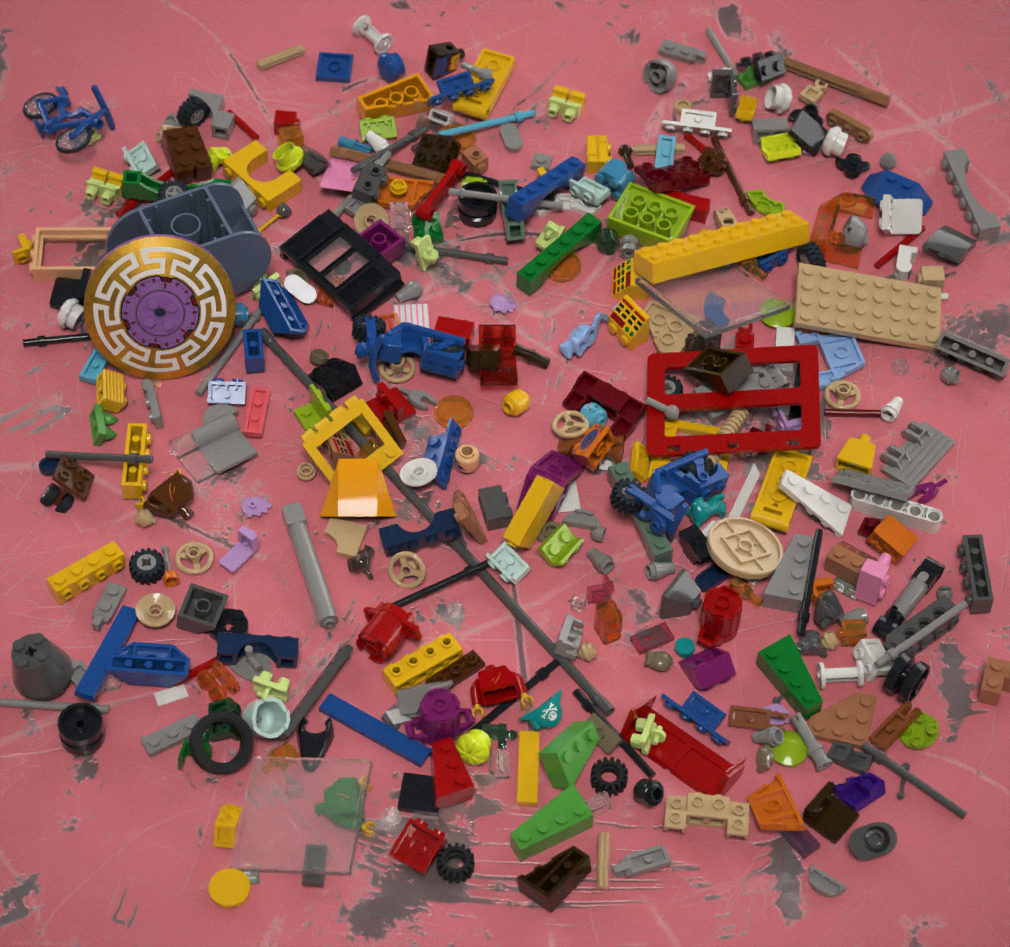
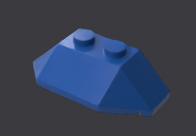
M889 170L870 174L861 186L868 200L880 206V201L883 200V195H891L894 199H921L923 201L922 216H926L933 205V201L920 183Z
M262 278L259 308L271 331L276 334L304 335L309 324L296 300L286 289L280 286L278 280Z
M132 642L109 654L107 673L130 685L170 687L188 678L190 658L173 644Z

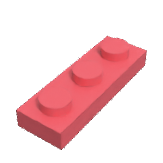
M252 387L243 427L244 436L262 438L271 395L270 388Z

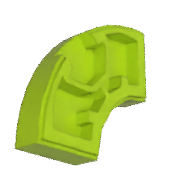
M764 190L746 191L751 200L752 208L764 216L782 213L785 210L784 202L770 199Z

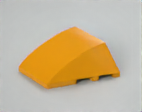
M338 459L319 517H397L378 459Z

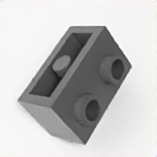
M368 160L353 187L352 197L365 203H373L374 200H378L381 195L380 189L382 186H386L389 179L387 168Z

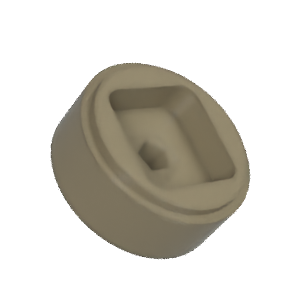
M314 349L311 351L309 359L315 364L324 365L328 361L329 354L322 349Z

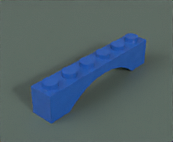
M571 156L509 196L505 214L515 221L521 222L530 216L537 205L553 190L562 186H569L570 179L577 182L582 179L586 164L578 158Z

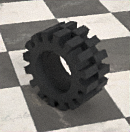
M603 757V762L599 759L597 764H593L590 783L592 788H595L597 794L601 791V796L608 793V797H611L612 793H614V796H617L618 792L622 793L624 791V788L627 786L628 770L625 768L624 763L620 765L621 760L617 759L615 762L614 757H610V760H607V757ZM611 772L617 776V779L607 782L601 778V775Z
M449 843L448 848L443 846L442 852L439 850L437 857L438 875L440 877L443 876L445 882L449 879L451 884L453 880H456V884H460L461 879L463 882L467 881V877L470 879L474 872L473 852L471 853V849L469 847L465 849L464 844L459 847V843H455L453 847ZM452 858H459L464 864L462 867L454 869L449 867L447 862Z

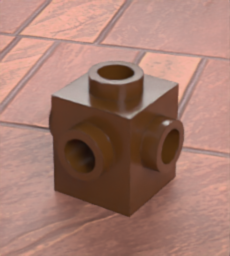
M709 146L697 159L704 167L705 172L720 176L730 163L725 158L724 152Z

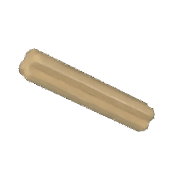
M302 44L257 61V67L262 71L303 55L305 49Z
M675 143L674 154H684L685 145L683 143ZM657 144L633 145V154L656 155Z
M600 832L598 834V890L608 889L610 834L608 832Z

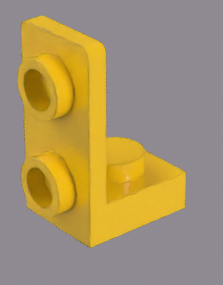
M234 804L222 805L214 824L213 846L234 849L236 845V827L242 814V807Z

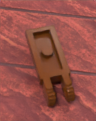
M906 701L897 710L895 709L869 737L870 742L886 752L907 728L919 718L921 709L916 707L910 711L912 704Z
M731 705L728 725L756 730H764L776 726L785 732V726L770 724L771 717L780 720L787 719L788 714L773 712L769 709Z

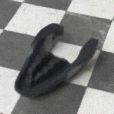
M304 716L297 729V743L304 770L308 773H314L332 744L334 728L332 719L328 718L325 722V731L310 733L305 730L308 720Z

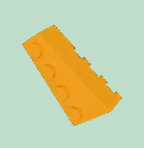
M415 73L357 97L356 111L362 119L367 117L377 119L382 115L398 117L427 112L434 108L433 105L427 106L426 104L429 97L434 95L420 74Z

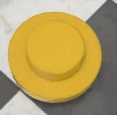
M395 179L390 184V192L394 195L400 196L407 192V184L402 179Z

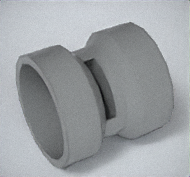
M625 235L621 238L620 256L623 259L634 258V251L638 250L639 239L636 236Z

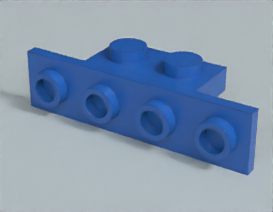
M470 71L439 79L436 84L440 94L429 97L426 104L427 106L433 105L436 107L447 100L452 102L459 99L460 96L465 95L469 97L480 90L482 92L488 91L495 80L491 78L474 83Z
M453 418L449 419L445 434L429 437L424 458L436 463L438 472L434 480L443 490L447 489L462 430Z
M694 690L682 706L664 693L661 695L666 700L664 704L672 710L675 708L680 710V716L688 722L691 719L697 723L695 727L704 734L707 731L713 734L711 739L720 745L723 742L728 746L731 742L715 731L727 715Z

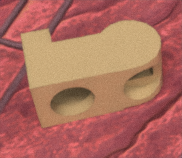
M728 207L713 211L714 222L719 229L722 226H732L737 223Z

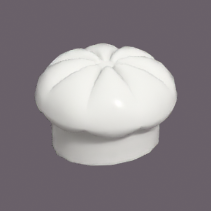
M780 83L778 86H770L765 96V107L773 109L777 114L786 112L792 101L791 88L785 83Z
M839 126L832 127L825 136L822 151L826 156L833 154L840 157L843 152L848 134L842 132Z
M72 298L65 301L63 306H61L57 323L62 329L68 327L75 330L84 320V307L79 305L78 299Z

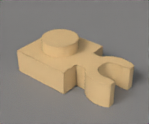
M816 80L815 86L809 84L799 94V99L807 104L815 105L823 98V93L827 91L828 84L820 86L821 80Z

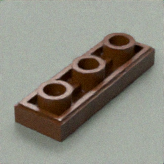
M472 650L425 680V684L452 680L453 685L447 690L449 691L483 669L485 662Z

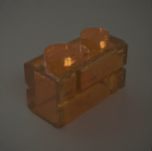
M611 599L601 601L595 607L594 630L603 645L610 644L621 638L623 615L617 609L614 600Z

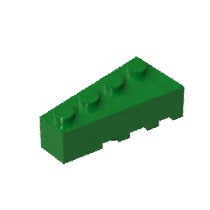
M791 634L758 652L756 666L777 691L783 695L784 699L796 713L801 712L803 718L807 721L812 715L821 711L823 700Z

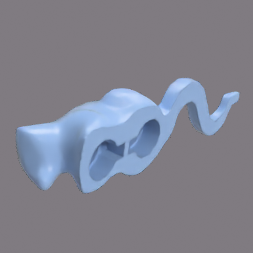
M597 313L592 325L581 324L573 329L568 339L559 345L562 354L568 359L572 358L573 353H576L579 357L582 356L585 349L593 345L599 330L600 320L603 319L605 322H608L609 317L605 313Z

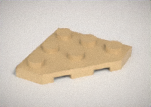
M651 299L643 310L650 317L649 333L658 353L683 352L700 325V319Z

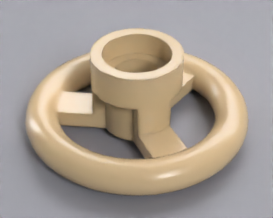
M406 354L401 355L399 363L390 362V369L386 372L384 366L387 362L380 361L379 363L380 375L391 383L406 382L413 377L416 371L414 360ZM405 360L409 363L410 368L405 367ZM402 372L407 374L400 378L391 377L394 373Z
M837 380L826 386L824 399L834 409H853L859 404L861 393L859 388L852 382ZM830 391L837 395V404L830 399ZM855 396V400L852 403L843 405L844 400Z
M574 410L561 412L552 421L553 431L558 436L567 439L582 436L590 425L588 419L581 412ZM570 416L579 417L584 423L576 422ZM564 418L566 421L565 425L559 429L557 423L560 419Z
M201 542L186 543L175 554L176 566L180 571L189 575H198L206 572L214 561V554L211 548ZM207 553L208 561L200 568V558ZM181 559L189 560L193 564L194 569L185 567L181 563Z
M402 551L390 559L388 574L392 582L398 587L413 589L423 582L426 568L418 555L409 551ZM400 559L401 572L395 576L394 564ZM413 575L418 577L413 583L401 582L405 576Z

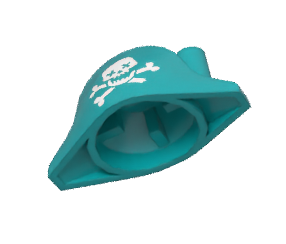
M562 690L557 691L538 708L518 718L519 721L530 722L535 731L538 729H550L557 725L562 717L560 705Z

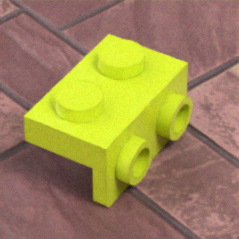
M788 132L760 138L761 154L767 161L776 162L782 158L791 159L801 155V148Z

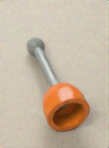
M163 546L161 551L164 553L167 572L163 574V582L167 587H174L179 583V576L177 572L171 570L168 557L169 548Z

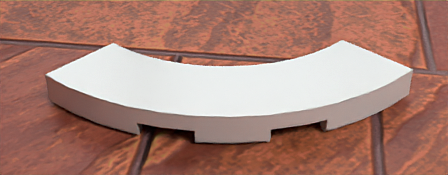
M560 193L555 196V202L563 203L562 210L536 207L532 214L537 218H541L552 212L571 211L584 216L589 212L594 216L602 210V205L595 206L577 196Z

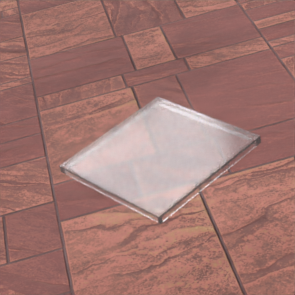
M737 263L727 264L656 284L650 283L642 276L637 277L635 280V284L705 339L790 309V304Z
M254 756L229 868L242 872L351 876L373 765L372 760Z

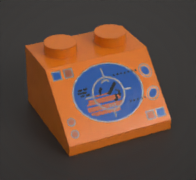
M594 423L591 428H588L582 441L578 442L573 448L572 455L575 461L594 472L616 442L610 427Z

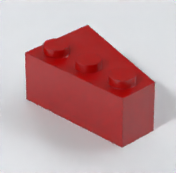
M452 737L432 742L430 760L434 808H439L440 810L472 800L475 786Z

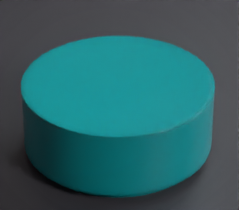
M683 637L676 641L675 653L679 657L687 658L694 654L695 644L691 639Z

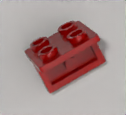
M384 382L377 384L376 397L365 402L385 429L382 417L384 411L391 409L397 423L416 414L414 407L397 387L389 389Z

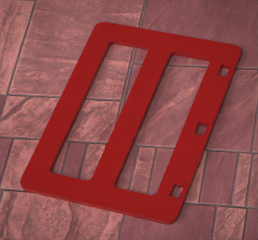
M815 345L726 349L746 353L751 365L800 364V387L733 391L730 394L705 392L668 395L665 393V372L667 370L683 369L702 351L653 353L648 356L647 397L666 406L675 405L679 408L680 412L798 405L801 406L802 428L800 430L667 437L665 436V413L647 405L646 452L649 457H680L689 450L692 453L693 450L697 452L704 448L708 450V455L815 450L821 446L818 348ZM799 441V445H787V442ZM739 444V448H728V445ZM680 447V451H669V448Z

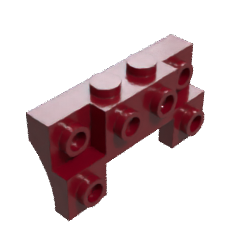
M682 156L681 159H675L674 165L657 168L648 162L634 166V173L638 174L645 181L648 189L655 193L710 184L711 174L699 168V162L693 160L690 156Z
M586 371L580 374L572 390L562 402L563 407L579 412L587 403L595 402L607 412L608 417L615 421L610 427L612 434L624 436V441L635 430L637 422L646 413L647 409L646 404Z

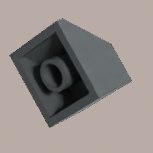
M191 583L178 612L176 627L193 633L215 630L229 595Z

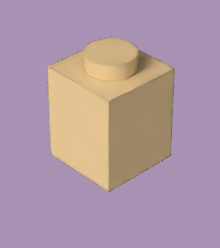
M921 266L920 273H917V284L939 287L941 292H943L945 283L943 266Z

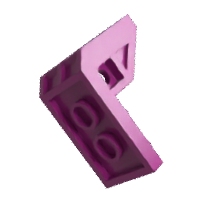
M554 450L549 451L530 467L516 509L518 510L534 479L539 475L565 488L546 522L554 521L567 495L570 482L584 471L585 466L571 457Z

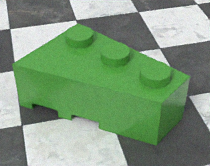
M574 721L539 752L553 788L566 789L572 783L574 784L600 739L593 721Z

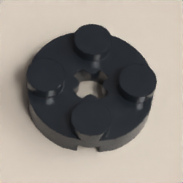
M223 609L215 630L209 631L210 637H213L218 643V632L248 633V620L244 612L236 609ZM229 624L234 627H231L230 630H226V627L224 626Z

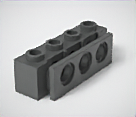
M944 594L886 635L884 647L887 650L897 647L956 605ZM960 613L904 652L912 656L917 655L952 630L959 622Z

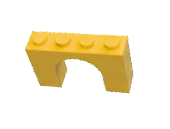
M255 140L223 160V173L232 181H235L237 177L241 178L257 198L258 205L270 213L282 202L286 203L302 192V180L291 170L269 182H260L252 179L249 175L268 162L267 149Z

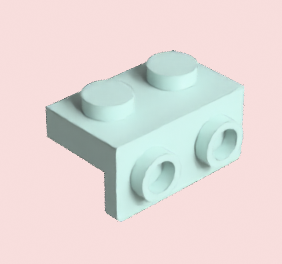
M144 141L131 150H128L125 146L122 148L124 152L123 158L131 165L129 167L130 170L142 171L149 176L160 168Z
M586 176L578 182L573 179L569 180L571 194L595 206H598L611 195L609 188Z
M506 542L492 555L488 552L485 554L489 559L487 563L494 570L498 568L502 572L500 577L507 583L511 581L516 585L532 569Z

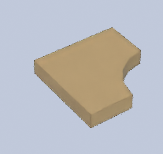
M330 517L324 533L325 536L331 538L336 543L337 556L356 561L368 526Z

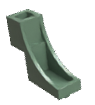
M516 179L499 180V194L511 196L517 192ZM499 202L500 216L503 219L506 240L525 239L524 221L517 222L505 214L507 203Z

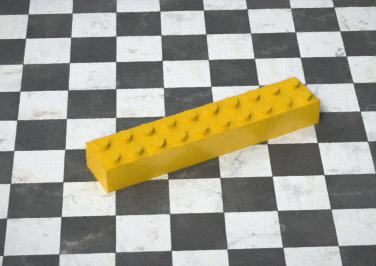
M784 210L782 213L768 214L763 218H753L751 221L737 222L732 226H722L720 229L707 230L701 234H691L686 238H676L670 242H660L655 246L642 247L640 250L634 251V271L650 283L656 284L803 245L809 242V222L791 210Z

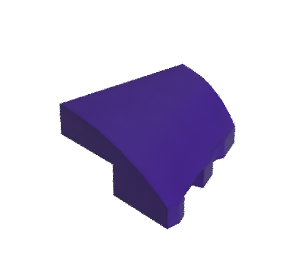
M869 772L858 777L846 778L845 783L836 785L834 794L837 799L858 812L886 794L885 782Z

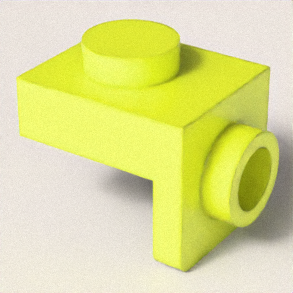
M210 147L208 155L213 165L212 172L216 171L219 164H223V160L233 155L227 147Z

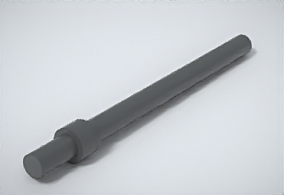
M423 125L418 129L411 130L405 137L351 167V172L353 174L364 169L368 160L374 163L386 151L391 153L408 142L419 139L420 135L428 131V127Z
M405 242V250L415 251L411 243ZM433 246L439 255L485 261L487 264H508V257L495 256L494 253L482 254Z
M45 452V457L51 459H60L65 454L73 460L129 462V464L135 465L139 463H153L154 461L153 456L140 455L139 453Z
M866 741L864 742L861 749L873 755V759L879 764L883 763L962 819L967 815L968 812L887 757V753L881 749L877 750Z

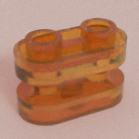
M218 660L210 665V673L206 669L197 673V684L201 689L205 688L213 702L227 698L226 692L234 695L241 690L237 680ZM215 678L218 679L222 686H220V684L215 680Z

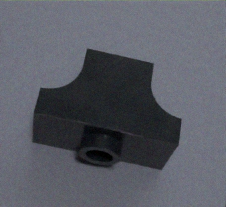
M696 524L679 532V538L683 544V553L693 565L701 564L711 559L706 546L707 538Z

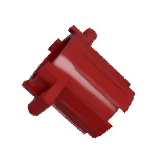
M726 585L718 588L712 587L704 595L697 643L712 649L713 647H720L723 643L731 641L737 636L743 600L734 588Z
M380 602L376 608L365 607L363 609L368 623L358 634L356 644L360 651L365 649L370 654L368 657L370 660L382 664L384 661L391 659L406 638L416 641L422 639L419 626L414 624L416 617L413 613H407L401 607L388 602Z

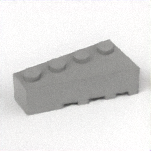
M794 534L763 593L761 607L793 613L801 611L814 537Z

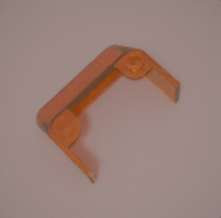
M843 192L819 206L809 242L812 241L816 245L818 244L827 263L854 269L859 268L862 248L846 245L845 235L833 229L838 212L872 219L876 198Z

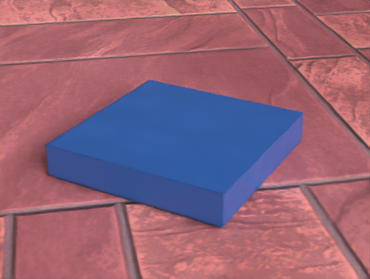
M319 52L316 81L350 83L354 54Z

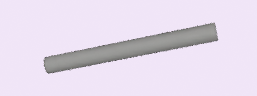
M706 29L705 33L726 67L733 69L734 76L739 75L712 29Z

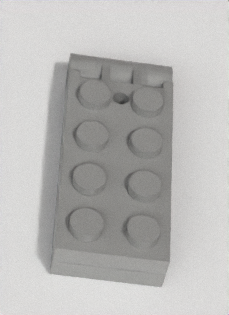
M777 364L751 365L754 371L734 391L788 388L790 382ZM703 384L695 388L693 393L718 391ZM733 409L703 410V413L710 423L714 425L728 418Z

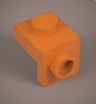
M820 577L814 580L811 597L813 607L816 606L819 596L828 589L833 591L834 581L832 577Z

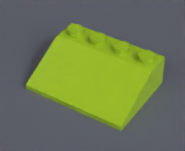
M629 182L607 217L606 232L621 238L625 235H634L639 239V245L645 247L655 246L660 242H670L676 238L682 239L695 206L662 193L652 192L646 187Z

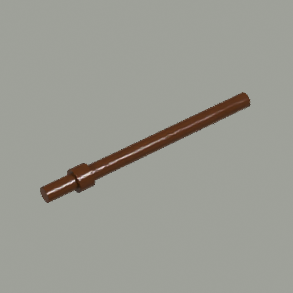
M713 136L711 141L715 149L724 152L717 136ZM729 163L726 167V172L739 196L738 200L741 206L745 208L748 216L754 214L750 204L751 200L745 194Z

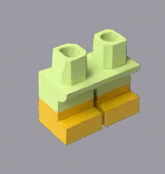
M555 85L553 94L548 101V116L555 118L557 114L563 115V120L569 123L573 119L577 120L586 106V94L572 89L570 91L569 88Z
M94 166L90 179L86 180L85 197L93 201L98 196L103 204L109 206L112 201L117 202L122 195L123 175Z

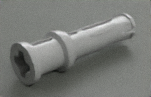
M796 713L798 720L793 714L790 720L808 748L807 755L812 757L816 764V770L820 772L827 769L833 764V761L824 752L825 747L817 742L802 713Z

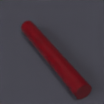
M824 409V416L881 417V410Z

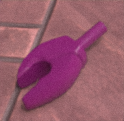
M946 478L936 484L928 482L916 486L915 494L910 499L919 494H924L918 500V503L930 502L938 494V488L947 483Z

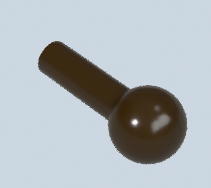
M627 144L621 145L618 149V154L624 157L628 169L634 168L631 158L632 148Z

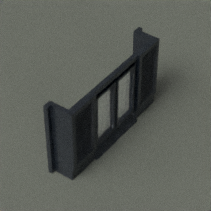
M330 209L318 215L279 246L280 257L284 261L290 258L349 312L352 322L358 315L366 314L367 316L405 285L401 279L400 271Z

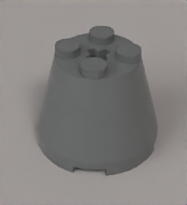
M41 633L29 634L15 640L12 644L11 661L12 678L17 691L22 696L35 701H49L61 695L74 673L68 654Z

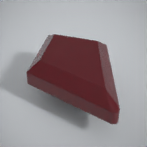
M865 517L857 534L868 538L884 519Z

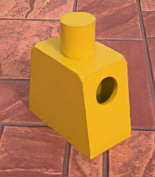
M861 434L859 439L850 437L837 456L835 469L840 471L842 468L871 475L876 445L870 443V436Z

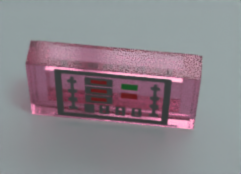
M663 622L630 636V641L638 654L641 655L648 650H653L674 641L675 636L666 622Z

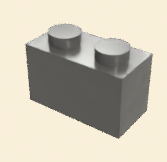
M501 485L478 489V502L487 531L508 527L510 519L513 518L511 507L507 506V493L503 492Z

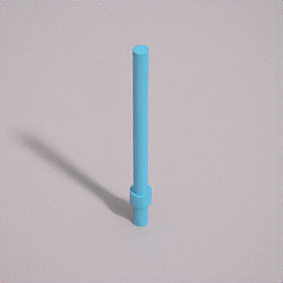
M534 110L514 112L513 115L439 131L438 135L453 136L513 121L517 123L526 118L535 117L536 113Z

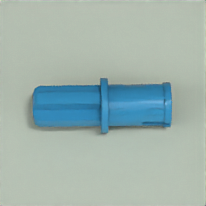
M342 135L338 139L337 146L369 154L372 153L373 149L371 146L362 144L357 139H349Z

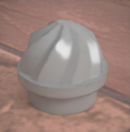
M887 152L880 157L879 162L883 169L892 170L897 165V158L893 153Z
M953 366L946 367L941 372L942 380L948 385L957 384L960 371Z

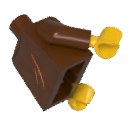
M177 469L175 474L170 473V477L150 492L147 497L148 501H145V498L140 496L139 500L141 503L135 502V507L138 511L139 509L144 510L146 508L152 513L164 517L167 516L168 518H173L179 513L186 521L194 515V512L188 506L194 498L192 481L184 476L180 469Z

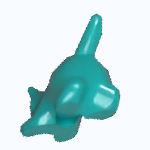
M721 493L712 496L708 501H704L703 497L694 499L686 515L690 517L691 522L696 524L698 528L713 515L724 519V515H727L726 503L722 502L725 494Z

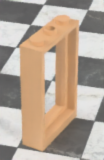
M111 227L36 228L35 235H32L34 249H31V260H33V263H29V273L33 274L34 281H55L58 277L81 279L83 268L91 269L92 274L95 267H41L44 242H106Z

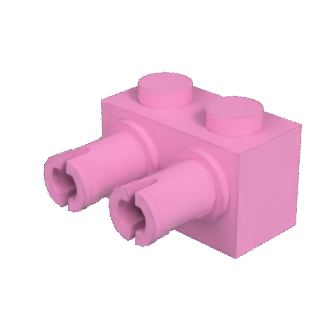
M882 553L878 561L869 558L866 560L860 570L854 593L855 598L876 606L879 599L883 600L887 591L884 587L887 586L890 580L888 575L890 567L888 565L892 558L889 554Z

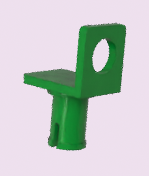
M205 731L202 738V746L206 755L211 759L212 747L210 744H206L209 732ZM184 740L178 755V770H182L186 757L191 756L189 740Z

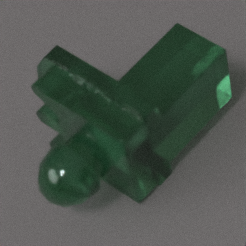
M482 724V731L488 734L490 739L498 740V751L506 749V739L515 740L518 736L514 730L507 731V724Z

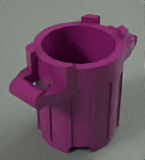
M434 688L429 690L420 701V717L411 720L404 726L409 740H420L423 745H432V742L452 737L454 742L458 736L463 735V730L475 724V720L470 708H460V701H458L455 693L452 694L444 690V688ZM464 714L467 722L460 723V715ZM413 726H416V731L420 730L419 734H415Z

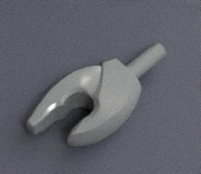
M401 386L399 387V391L408 395L407 400L410 404L419 410H428V406L422 401H426L434 406L438 405L433 396L425 391L413 389L410 392Z

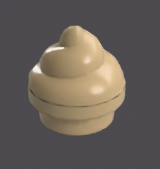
M146 508L144 510L139 509L135 523L139 524V527L145 528L156 523V519L150 510Z
M834 631L823 633L820 641L821 647L826 650L833 651L840 645Z
M584 642L581 644L580 649L577 650L576 657H580L588 662L593 661V658L597 657L594 643Z

